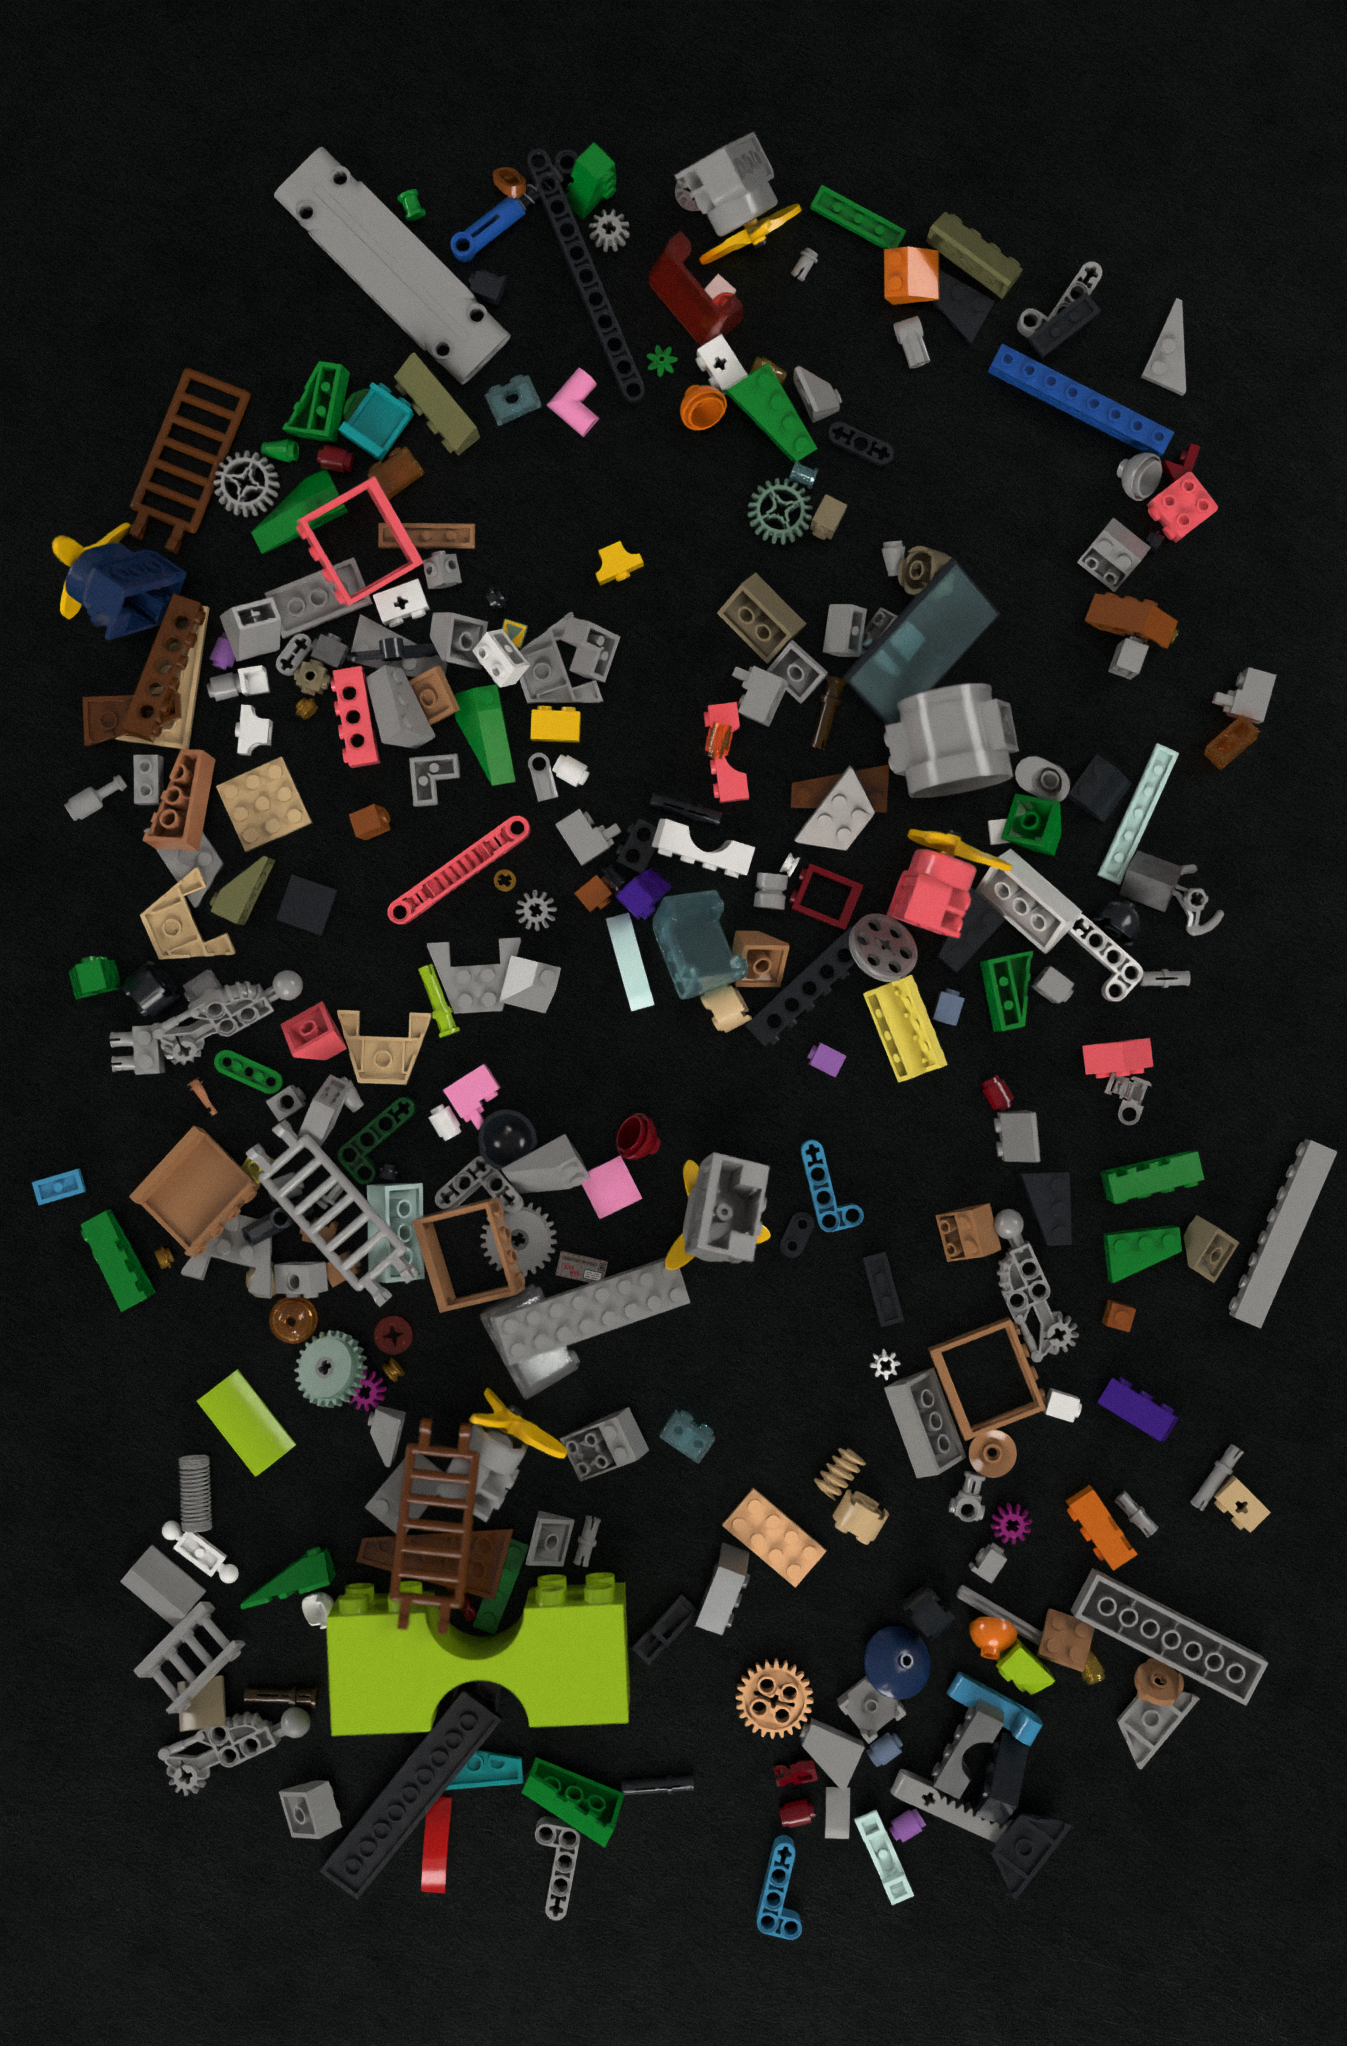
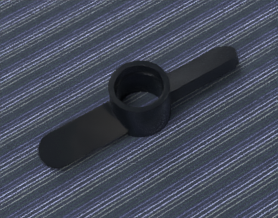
M387 638L379 641L380 650L349 652L346 656L348 661L381 659L383 662H393L410 658L432 657L438 652L432 643L404 646L403 638Z

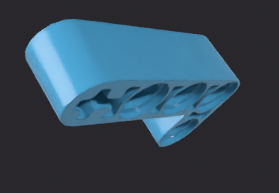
M806 1140L801 1146V1155L820 1228L826 1232H834L859 1225L864 1218L862 1209L854 1203L837 1206L823 1147L817 1140ZM810 1144H813L815 1148L818 1147L815 1157L817 1161L821 1159L822 1163L815 1162L808 1166L807 1162H813L811 1155L805 1152V1150L809 1149ZM816 1167L824 1170V1176L820 1180H814L811 1177V1172ZM820 1191H827L830 1198L826 1203H819L817 1201V1194ZM852 1208L857 1209L858 1218L854 1221L847 1220L846 1212ZM827 1214H832L835 1217V1223L830 1227L824 1226L822 1223L823 1217Z
M958 1671L946 1692L951 1698L967 1707L974 1706L977 1700L980 1699L1004 1712V1725L1002 1727L1010 1730L1017 1740L1028 1746L1032 1745L1043 1725L1040 1718L1029 1709Z
M781 1835L775 1839L772 1846L756 1919L758 1929L762 1933L794 1940L802 1932L801 1919L797 1912L783 1908L795 1859V1846L789 1836ZM784 1846L788 1847V1849H786L784 1852L783 1860L781 1859L780 1850H783ZM776 1869H782L785 1872L780 1877L772 1874ZM775 1892L779 1897L775 1900H770L767 1898V1895ZM764 1916L773 1917V1920L769 1923H765L761 1919ZM789 1921L797 1924L791 1929L785 1927V1924Z

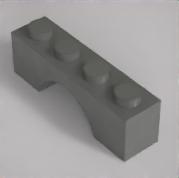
M980 1699L977 1700L974 1706L971 1705L965 1715L966 1721L963 1726L959 1724L954 1733L955 1739L953 1743L947 1744L943 1752V1760L941 1763L937 1762L932 1771V1776H934L933 1787L957 1799H960L970 1782L971 1768L964 1761L963 1754L970 1746L976 1743H993L1004 1725V1712Z

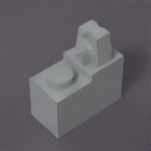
M756 666L750 667L749 671L736 667L732 676L743 681L742 687L747 690L746 695L743 694L739 700L738 712L749 719L769 727L789 683L784 678Z
M1248 667L1243 670V673L1240 672L1237 677L1236 686L1239 688L1235 691L1229 690L1228 694L1214 693L1212 703L1223 706V712H1226L1227 716L1260 724L1264 722L1276 675Z
M578 809L555 825L583 866L610 849V846L614 844L612 838L622 831L617 823L607 829L603 825L592 829L591 825L594 822L588 812L582 813Z

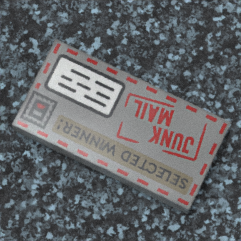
M561 1251L556 1275L592 1283L604 1278L608 1261Z

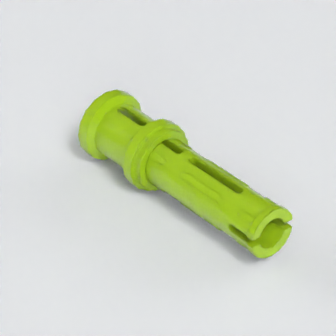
M433 964L419 968L418 971L434 1010L432 1018L436 1019L440 1030L439 1037L442 1038L460 1031L459 1027H456L451 1014L453 1012L452 1008L447 1006Z

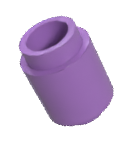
M222 633V636L218 637L210 659L213 661L212 665L222 670H226L227 667L232 668L235 662V656L226 633Z
M915 1808L912 1811L910 1809L890 1821L893 1826L889 1830L896 1841L901 1839L904 1843L921 1832V1828L926 1826Z

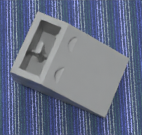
M629 1407L607 1415L560 1438L561 1443L568 1451L567 1455L580 1482L637 1461L649 1451Z

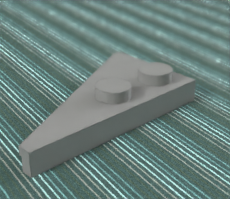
M1176 298L1141 378L1183 396L1186 392L1182 300Z

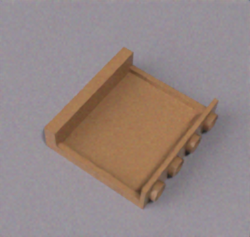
M193 1126L129 1197L135 1203L141 1204L186 1250L184 1252L186 1255L196 1257L203 1254L208 1248L207 1244L224 1231V1226L229 1220H233L239 1215L240 1208L256 1196V1191L260 1185L204 1129Z

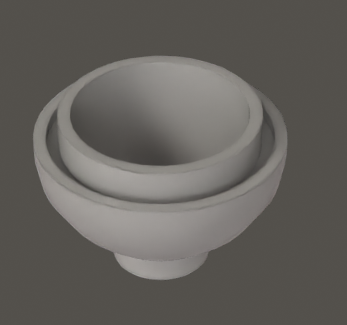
M1145 452L1134 456L1130 460L1124 459L1119 464L1117 475L1121 478L1123 489L1129 497L1136 501H1141L1155 491L1162 475V465L1159 456Z

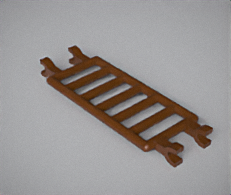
M422 1418L419 1444L409 1443L406 1447L389 1598L392 1601L401 1602L397 1629H408L411 1603L440 1606L437 1634L447 1635L450 1609L461 1608L464 1602L480 1453L475 1450H469L472 1423L462 1422L459 1447L449 1448L429 1445L433 1419ZM415 1454L470 1460L468 1475L415 1469ZM415 1478L467 1484L466 1498L458 1499L411 1493L412 1480ZM410 1503L464 1509L463 1524L408 1518ZM407 1528L461 1534L460 1549L406 1543ZM404 1552L458 1558L457 1573L403 1567ZM401 1577L456 1583L454 1598L400 1592Z

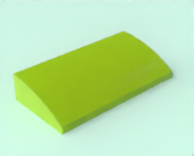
M238 1369L197 1400L201 1408L255 1477L296 1445Z

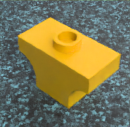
M618 541L598 551L602 560V567L595 574L601 586L614 579L618 582L630 576L629 572L643 567L644 564L640 554L628 553L623 548L621 541Z

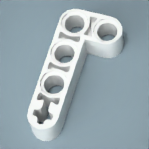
M1080 914L1077 919L1081 921L1079 926L1083 930L1088 928L1091 930L1084 934L1081 929L1074 930L1071 928L1067 933L1113 973L1102 986L1101 992L1108 1001H1120L1141 980L1143 976L1142 967L1085 915ZM1092 934H1096L1100 938V944L1096 948L1089 944V938ZM1110 950H1114L1118 955L1117 961L1113 964L1107 960V954ZM1128 966H1132L1136 972L1135 977L1131 980L1125 976V970ZM1112 984H1116L1119 987L1120 992L1117 997H1112L1109 994V987Z

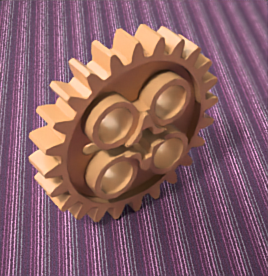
M775 1658L773 1665H770L769 1661L765 1659V1666L763 1667L756 1662V1671L748 1668L750 1676H741V1680L745 1684H737V1689L742 1692L735 1694L736 1699L741 1700L736 1704V1708L743 1709L739 1713V1717H747L745 1726L753 1724V1733L761 1729V1737H764L766 1732H770L771 1739H773L775 1732H779L780 1737L783 1738L785 1730L792 1735L793 1726L801 1729L799 1721L807 1722V1717L804 1713L812 1712L811 1708L807 1705L813 1703V1698L808 1697V1695L813 1693L812 1688H805L809 1685V1679L801 1680L804 1672L795 1673V1664L789 1669L787 1660L783 1662L782 1666L778 1664L777 1658ZM764 1679L773 1681L772 1686L769 1688L762 1687L760 1683ZM792 1686L796 1691L793 1695H786L783 1693L784 1688ZM754 1691H759L761 1694H754ZM774 1694L778 1695V1699L771 1702L770 1698H773ZM760 1701L766 1706L763 1710L758 1711L753 1708L754 1703ZM786 1702H788V1703H792V1702H793L795 1705H794V1706H790V1705H788ZM780 1709L788 1711V1715L784 1718H779L775 1714Z

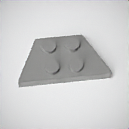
M849 766L796 835L794 841L840 850H847L875 814V810L860 784L853 767Z
M150 828L145 829L144 832L149 833ZM202 832L199 851L156 849L177 882L183 879L195 867L199 866L207 887L186 895L194 908L200 906L203 896L224 864L204 832Z
M1182 1691L1172 1706L1155 1705L1141 1700L1137 1695L1118 1717V1725L1140 1770L1197 1703L1199 1697L1196 1694Z

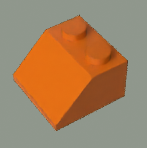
M915 247L884 249L885 299L892 305L939 300V251Z

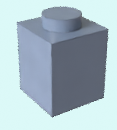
M946 988L945 992L939 991L931 1019L956 1026L965 998L959 997L960 992Z

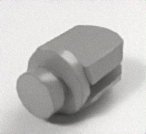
M337 1183L318 1199L316 1203L326 1210L328 1207L327 1203L329 1202L334 1205L336 1203L335 1200L344 1189Z

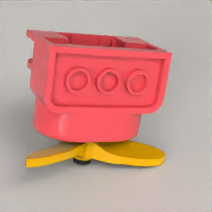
M910 829L907 835L908 838L926 847L936 849L941 853L928 849H917L915 851L909 870H904L900 876L887 916L939 935L959 938L961 934L959 932L963 924L961 919L964 917L965 911L971 902L968 892L975 876L976 868L954 857L957 856L983 863L1004 871H1011L1013 865L960 841V837L963 834L949 830V833L945 835L938 832Z

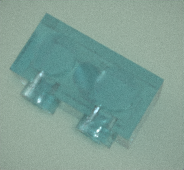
M675 1409L659 1432V1437L699 1464L715 1441V1436L712 1435L714 1431L703 1423L700 1426L692 1421L694 1417L686 1411L682 1410L679 1412Z

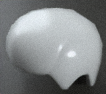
M315 1592L306 1596L302 1600V1609L311 1626L321 1625L320 1629L327 1628L326 1617L335 1602L331 1596L324 1592Z

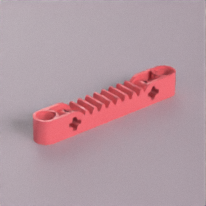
M513 816L393 901L388 907L389 919L400 925L407 924L437 901L455 890L459 885L525 840L530 833L528 821L521 816ZM516 822L524 824V831L520 835H515L511 831L512 825ZM495 838H497V840L500 842V844L502 845L501 847L498 845ZM398 906H404L407 910V914L403 919H398L395 916V909Z

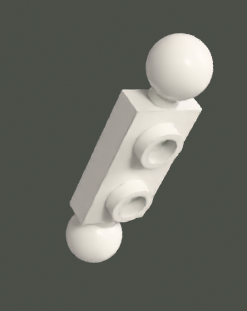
M168 1521L163 1525V1536L168 1540L178 1541L173 1549L212 1577L218 1571L220 1579L224 1583H233L237 1580L239 1575L237 1567L232 1564L225 1565L222 1563L227 1555L198 1533L181 1532V1526L176 1521Z

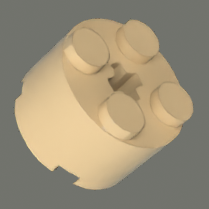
M730 977L704 990V995L700 997L705 1008L712 1010L715 1016L712 1018V1021L717 1030H724L726 1033L752 1019L751 1015L746 1016L745 1014L749 1009L737 987L733 988L729 985V983L733 982Z
M848 1489L835 1510L833 1518L836 1521L835 1527L844 1533L849 1531L856 1535L858 1541L868 1545L870 1541H874L889 1513L885 1508L881 1512L877 1508L879 1503L858 1491H855L853 1495L851 1490Z

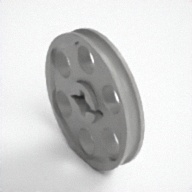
M869 914L861 918L850 931L849 948L852 957L858 966L871 977L884 982H895L906 977L915 967L917 962L915 941L910 932L894 918L883 914ZM868 923L876 925L878 931H873ZM890 929L896 931L899 938L893 937ZM857 936L864 938L867 945H862L858 941ZM900 950L905 951L908 954L909 959H905L904 957H902L900 954ZM867 957L873 958L877 966L871 965ZM889 964L894 965L898 973L891 971Z

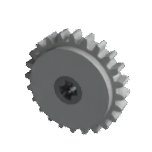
M511 1201L510 1206H514L515 1203ZM523 1201V1206L519 1212L510 1214L504 1211V1220L511 1232V1243L518 1255L517 1263L520 1272L526 1277L528 1270L535 1274L537 1272L536 1266L543 1269L545 1266L542 1261L549 1262L551 1260L547 1254L548 1252H555V1249L550 1246L557 1243L556 1239H552V1235L556 1234L557 1231L550 1230L554 1222L546 1221L548 1213L541 1215V1207L534 1210L532 1209V1202L526 1207ZM484 1224L482 1228L487 1230V1233L481 1234V1238L486 1239V1242L482 1243L481 1247L488 1249L484 1256H491L492 1259L489 1264L491 1265L496 1262L498 1264L496 1270L499 1271L503 1265L491 1225ZM521 1233L523 1234L522 1238H525V1242L521 1241L518 1245L514 1243L516 1239L513 1240V1236Z

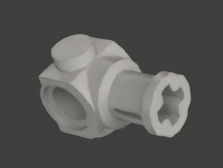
M965 1471L966 1479L963 1490H959L958 1495L955 1498H951L949 1512L959 1516L965 1522L982 1520L985 1506L980 1505L982 1496L979 1495L982 1481H985L986 1476L972 1471ZM964 1504L973 1505L970 1513H961V1508Z

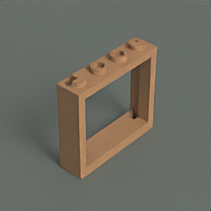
M498 1197L423 1215L412 1221L440 1313L517 1295L525 1289V1278L520 1272L517 1263L518 1255L515 1249H513L511 1232L509 1227L506 1226L504 1209L502 1204L499 1203ZM486 1209L508 1286L456 1298L433 1222Z
M1009 1317L928 1348L965 1441L1046 1410L1044 1402L1047 1401L1046 1395L1042 1388L1038 1389L1035 1380L1039 1379L1034 1366L1029 1367L1026 1359L1030 1357L1025 1343L1020 1344L1018 1335L1021 1334L1017 1323L1015 1321L1012 1322ZM1005 1328L1033 1402L970 1426L941 1352Z

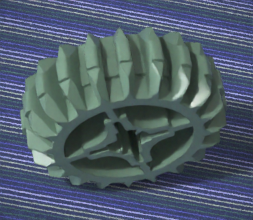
M776 478L775 486H772L770 481H766L767 490L759 486L757 490L760 495L753 493L751 496L756 502H749L748 504L750 509L755 510L748 512V517L756 518L750 522V526L755 527L759 525L755 533L758 535L764 531V541L768 539L769 535L773 536L772 544L776 543L777 537L781 538V544H785L787 536L791 542H794L795 536L793 533L801 537L803 532L800 527L807 530L809 525L805 521L812 520V515L805 513L813 509L812 505H805L810 501V496L802 498L801 496L805 493V489L801 488L797 492L798 483L794 482L792 487H789V479H785L784 485H780V480ZM777 493L787 494L795 501H782ZM770 497L772 508L761 516L760 507L763 501ZM777 506H780L781 509L785 508L784 519L783 516L775 514ZM799 507L800 517L791 527L788 515ZM777 521L784 530L771 528L765 522Z

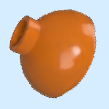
M693 385L686 390L681 403L680 415L682 421L692 430H704L712 427L723 417L727 408V401L723 393L715 387Z
M994 1617L976 1618L969 1626L973 1642L981 1648L980 1655L988 1659H999L1000 1652L1010 1648L1016 1641L1018 1634L1017 1629L1013 1627L1012 1623Z

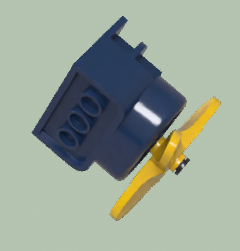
M127 522L118 526L99 542L85 548L66 536H58L53 541L55 555L60 561L70 567L61 596V614L67 619H71L78 613L81 606L87 608V613L91 615V623L97 627L103 625L108 627L104 637L107 640L161 625L172 595H180L187 574L155 551L141 550L133 552L125 545L119 543L132 527Z

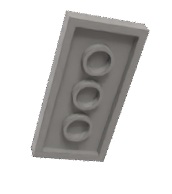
M354 557L333 565L349 596L366 587ZM321 571L265 593L266 598L273 597L281 618V636L283 639L373 604L370 595L365 596L350 606H345L344 603L340 604L333 593L336 590L332 582L328 583L325 580Z

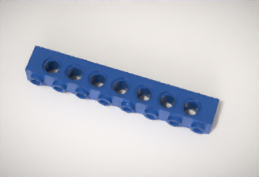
M1004 344L1001 345L988 370V373L1144 453H1153L1160 458L1174 434L1173 431Z

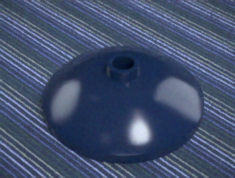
M888 1626L877 1631L869 1640L864 1653V1668L870 1684L877 1692L890 1699L902 1700L915 1696L923 1689L930 1675L931 1660L926 1644L916 1632L904 1626ZM904 1657L907 1659L906 1665L903 1663Z

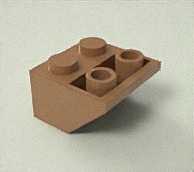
M990 1203L969 1206L936 1215L947 1262L985 1257L1001 1250Z

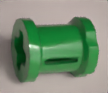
M416 189L405 191L397 197L399 203L403 205L407 222L419 220L426 215L425 209L421 208L417 198L419 194Z

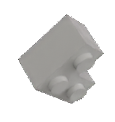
M569 617L561 639L577 647L569 671L584 678L605 682L620 636L590 621Z

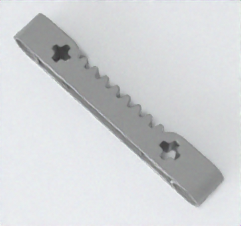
M900 1769L890 1790L891 1794L898 1799L995 1843L1012 1822V1820L1005 1821L1001 1825L976 1816L977 1805L972 1808L969 1801L964 1805L962 1798L955 1801L951 1795L946 1797L945 1792H938V1789L933 1787L932 1781L905 1769ZM929 1792H931L932 1797L927 1796V1798L924 1799L923 1795H928Z

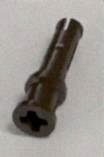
M829 675L826 676L828 682L824 695H821L820 698L823 703L810 745L825 750L836 708L842 702L840 697L843 686L847 684L844 679Z
M294 1685L290 1689L246 1687L244 1692L245 1703L289 1704L292 1708L298 1705H310L312 1708H317L319 1700L318 1686L299 1688L298 1685ZM260 1695H278V1697H265Z

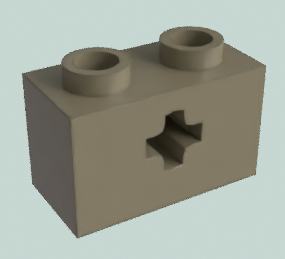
M825 494L811 522L810 529L813 530L812 534L822 540L826 538L831 540L845 514L847 505Z

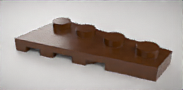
M889 764L855 771L875 812L886 813ZM843 773L792 783L790 808L817 809Z

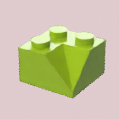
M1016 1638V1641L1010 1648L1000 1652V1658L996 1659L998 1662L996 1667L999 1669V1673L1008 1682L1012 1679L1015 1686L1022 1692L1027 1690L1033 1695L1055 1682L1049 1669L1018 1638Z

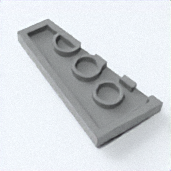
M360 614L351 652L380 650L379 641L387 638H403L404 646L417 644ZM438 655L393 662H383L381 659L349 661L380 669L384 665L402 668L405 675L412 678L423 674L435 666H441L444 674H446L448 662L442 661Z

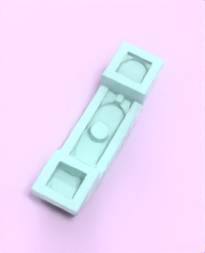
M625 913L607 918L609 933L631 1011L654 1005L630 914Z
M877 1810L855 1818V1823L868 1848L891 1904L894 1905L913 1897V1891Z

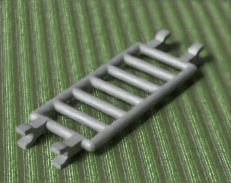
M284 1119L272 1130L288 1144L289 1148L275 1161L272 1162L259 1143L245 1153L263 1170L258 1176L259 1181L356 1291L366 1288L373 1296L379 1307L382 1306L392 1294L382 1287L375 1278L392 1264L400 1272L406 1284L419 1273L402 1256L407 1252V1246L312 1137L304 1134L299 1138L292 1130L291 1125ZM306 1146L315 1158L279 1189L270 1177ZM322 1164L331 1176L295 1207L286 1195ZM339 1183L347 1194L311 1225L302 1213L334 1185ZM354 1201L363 1213L326 1243L318 1232ZM368 1220H371L379 1231L346 1260L342 1261L334 1250ZM387 1238L396 1249L361 1279H358L350 1268L382 1240Z

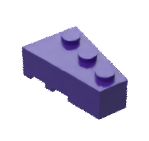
M1120 1377L1118 1380L1112 1378L1097 1403L1158 1441L1165 1442L1179 1419L1177 1415L1173 1414L1174 1409L1163 1402L1161 1405L1153 1402V1396L1143 1390H1140L1139 1393L1131 1388L1133 1384Z

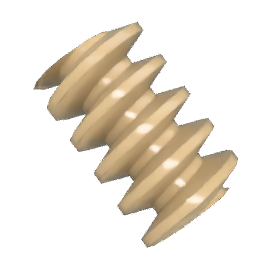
M849 1448L847 1450L838 1449L841 1457L832 1456L836 1464L827 1463L826 1466L829 1472L820 1471L824 1478L823 1480L814 1479L817 1486L835 1501L836 1499L833 1494L838 1496L842 1494L839 1486L843 1488L848 1487L845 1479L853 1481L854 1476L851 1471L859 1473L860 1469L857 1464L863 1466L866 1464L861 1457Z

